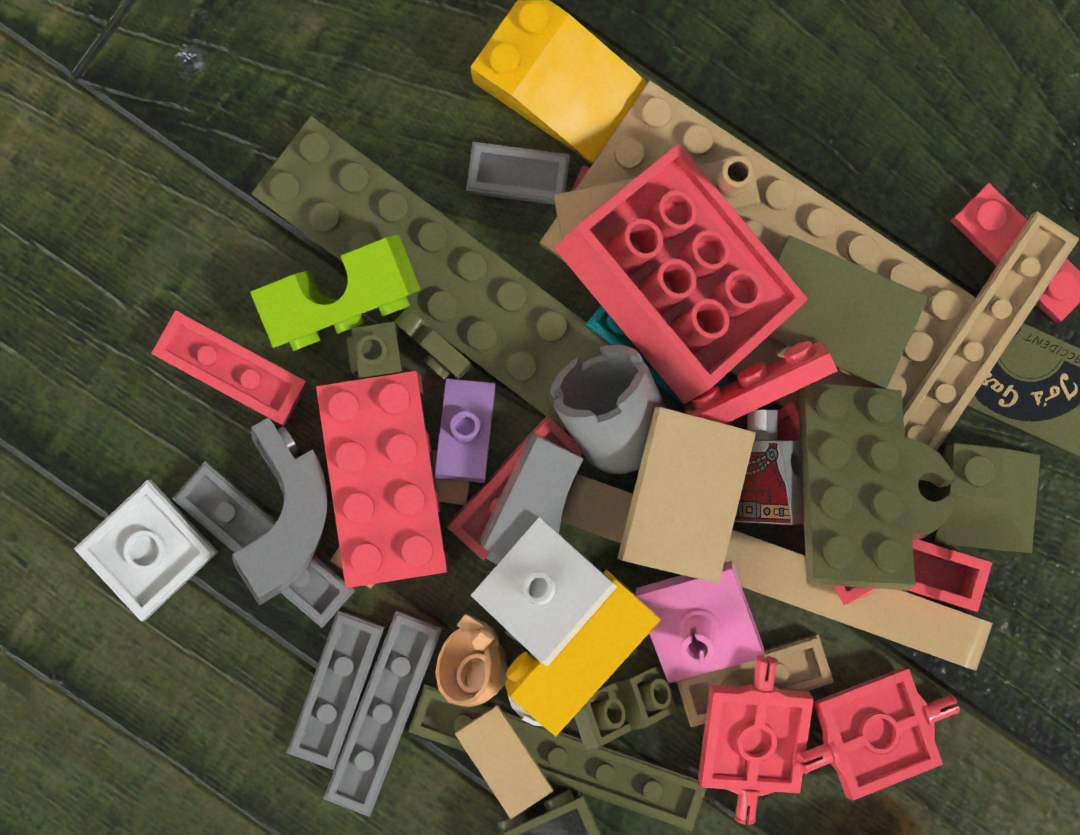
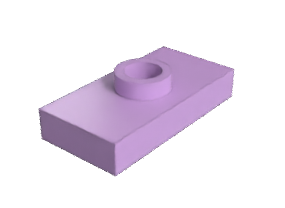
M446 378L435 478L485 483L496 389L495 383Z

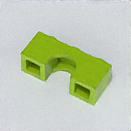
M400 235L383 238L340 256L348 277L346 291L340 299H332L324 295L318 289L311 270L293 274L251 291V296L272 347L275 348L289 342L292 351L320 341L317 331L334 325L337 334L364 324L365 321L362 313L379 308L381 315L385 316L410 306L407 296L421 291Z

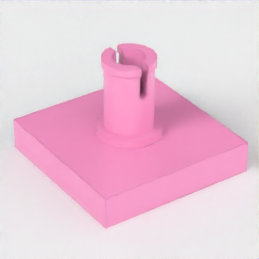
M733 561L724 563L719 584L680 575L636 588L635 595L661 619L649 634L668 684L754 661L760 655L764 656V646Z

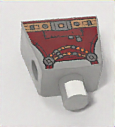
M754 410L747 414V430L756 432L734 522L804 524L800 440H778V410Z

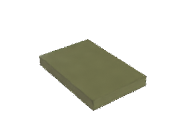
M789 235L777 262L808 300L768 337L789 347L805 341H811L814 344L821 340L829 351L836 368L882 389H887L929 296Z

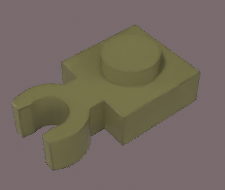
M408 307L394 321L400 329L428 353L422 361L442 379L445 380L451 373L458 380H461L471 369L472 364Z

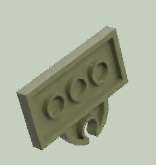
M813 382L798 390L807 584L908 591L915 585L912 540L922 539L945 524L955 509L957 498L950 496L936 502L927 500L921 495L918 482L919 480H925L938 488L948 487L956 480L953 471L941 454L924 442L905 437L902 390Z

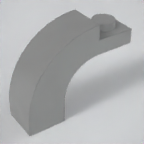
M269 417L251 427L252 441L281 487L284 498L283 509L275 525L265 535L232 554L234 566L258 605L263 604L288 588L304 572L319 547L327 513L325 478L313 449L295 459L293 455L298 452V449L291 435L284 426L276 429Z

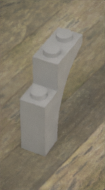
M533 432L530 433L479 539L483 548L489 551L486 556L488 560L498 565L539 517L559 534L566 497L583 461L581 456ZM507 630L505 631V634H507L509 637L513 638L514 640L518 641V640H517L515 637H513Z

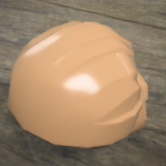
M464 614L456 625L460 629L453 632L442 646L438 655L435 674L438 690L448 703L474 707L487 702L503 688L505 681L508 679L506 676L508 670L507 655L505 649L499 644V637L492 626L468 614Z

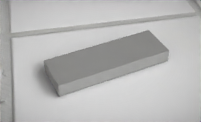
M342 610L337 611L287 750L288 754L334 770L386 626Z

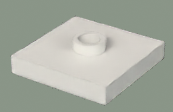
M146 480L74 548L141 622L147 620L218 553L212 544L152 480Z
M539 517L471 596L542 664L549 666L617 586Z

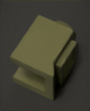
M395 322L352 328V335L347 337L346 341L351 373L357 375L358 380L406 372L405 365H401L397 338L401 337L400 328Z

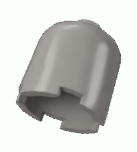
M606 345L600 347L602 355L591 358L583 364L579 358L570 361L558 373L550 392L554 398L555 411L588 463L592 467L609 474H626L637 471L640 468L654 407H666L650 370L638 350L625 345Z

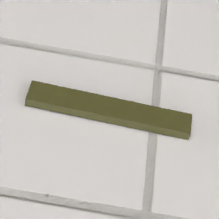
M425 683L408 732L466 752L456 737L455 732L493 706L483 703L474 707H465L448 703L439 692L438 686ZM502 709L549 782L686 830H693L707 789L701 788L698 777L606 745L585 750L581 736L562 730L555 737L545 727L534 726L522 720L518 714Z

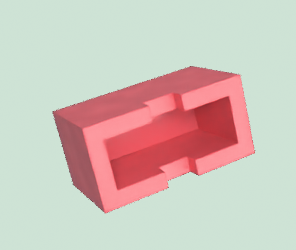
M919 539L912 540L915 585L908 591L978 612L992 562L936 546Z

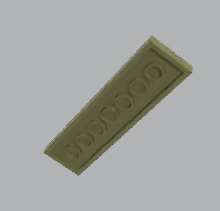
M310 116L251 194L340 262H342L340 256L383 238L399 234L421 291L407 296L410 303L408 308L450 345L543 415L549 416L564 431H567V428L554 409V398L550 392L551 386L558 373L570 361L579 358L583 364L591 358L602 355L600 347L608 344L585 326L586 321L313 116Z

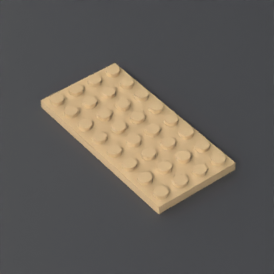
M649 81L576 190L636 178L678 143H680L697 165L750 154L761 203L756 207L741 209L736 212L776 261L788 236L791 235L929 296L887 389L902 390V404L904 407L932 362L975 300V297L652 81ZM556 217L541 239L540 246L564 261L554 249L562 240L558 218ZM767 337L729 373L737 378L741 371L752 365L764 363L765 366H768L784 358V352L790 347ZM838 368L837 372L814 382L880 388ZM798 390L773 401V403L782 408L792 401H798Z

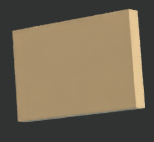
M654 407L617 559L719 584L756 432L662 407Z

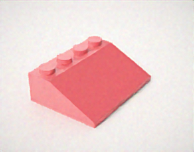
M680 143L579 223L554 247L556 252L683 404L710 390L808 300Z

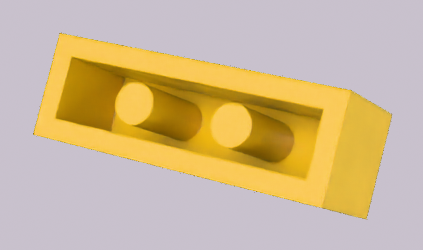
M607 569L603 574L617 588L550 665L546 666L532 654L529 655L527 652H524L513 661L506 672L508 679L504 685L509 697L555 737L661 620L648 605Z

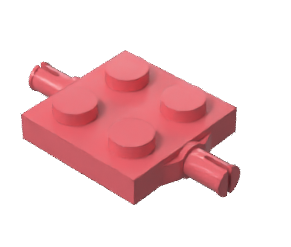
M763 655L756 657L752 685L748 684L742 687L710 685L698 781L701 788L727 789L738 794L734 819L741 824H745L746 820L748 824L756 822L755 815L758 796H764L773 792L800 793L803 771L799 764L803 762L797 760V753H802L807 748L814 699L809 691L782 690L775 687L774 679L778 660L771 656H766V660Z
M899 668L813 701L822 728L823 744L802 753H797V760L803 762L799 766L803 773L807 774L812 770L831 764L837 771L845 797L850 800H856L943 765L935 743L934 722L959 714V706L953 705L958 702L952 694H947L945 697L926 703L917 692L909 668Z

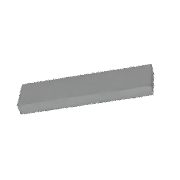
M204 461L172 498L234 553L265 535L277 522L276 519L208 461ZM315 554L298 579L280 593L321 628H324L357 589L355 587L345 588L344 578Z
M396 610L323 799L368 817L371 816L443 627Z

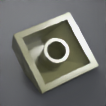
M957 443L940 445L939 453L952 469L956 480L948 487L938 488L936 486L935 502L947 496L957 498V502L946 523L932 532L931 543L1032 554L1041 455L1005 448Z

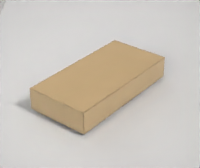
M498 704L455 732L456 737L510 819L553 792V787Z

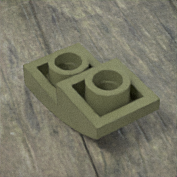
M657 664L601 686L574 718L585 750L599 748L631 730L646 728L676 712L677 708L661 664Z

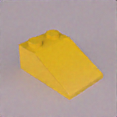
M517 0L470 67L474 84L592 165L648 84L646 80L575 18L550 0Z

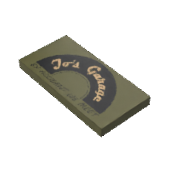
M1023 323L966 408L1080 459V348Z

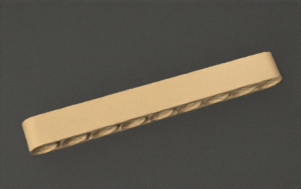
M576 474L566 497L561 522L621 543L633 494ZM732 530L725 562L733 561L742 587L977 671L993 623L902 590L878 589L853 604L843 605L833 585L807 584L805 555Z

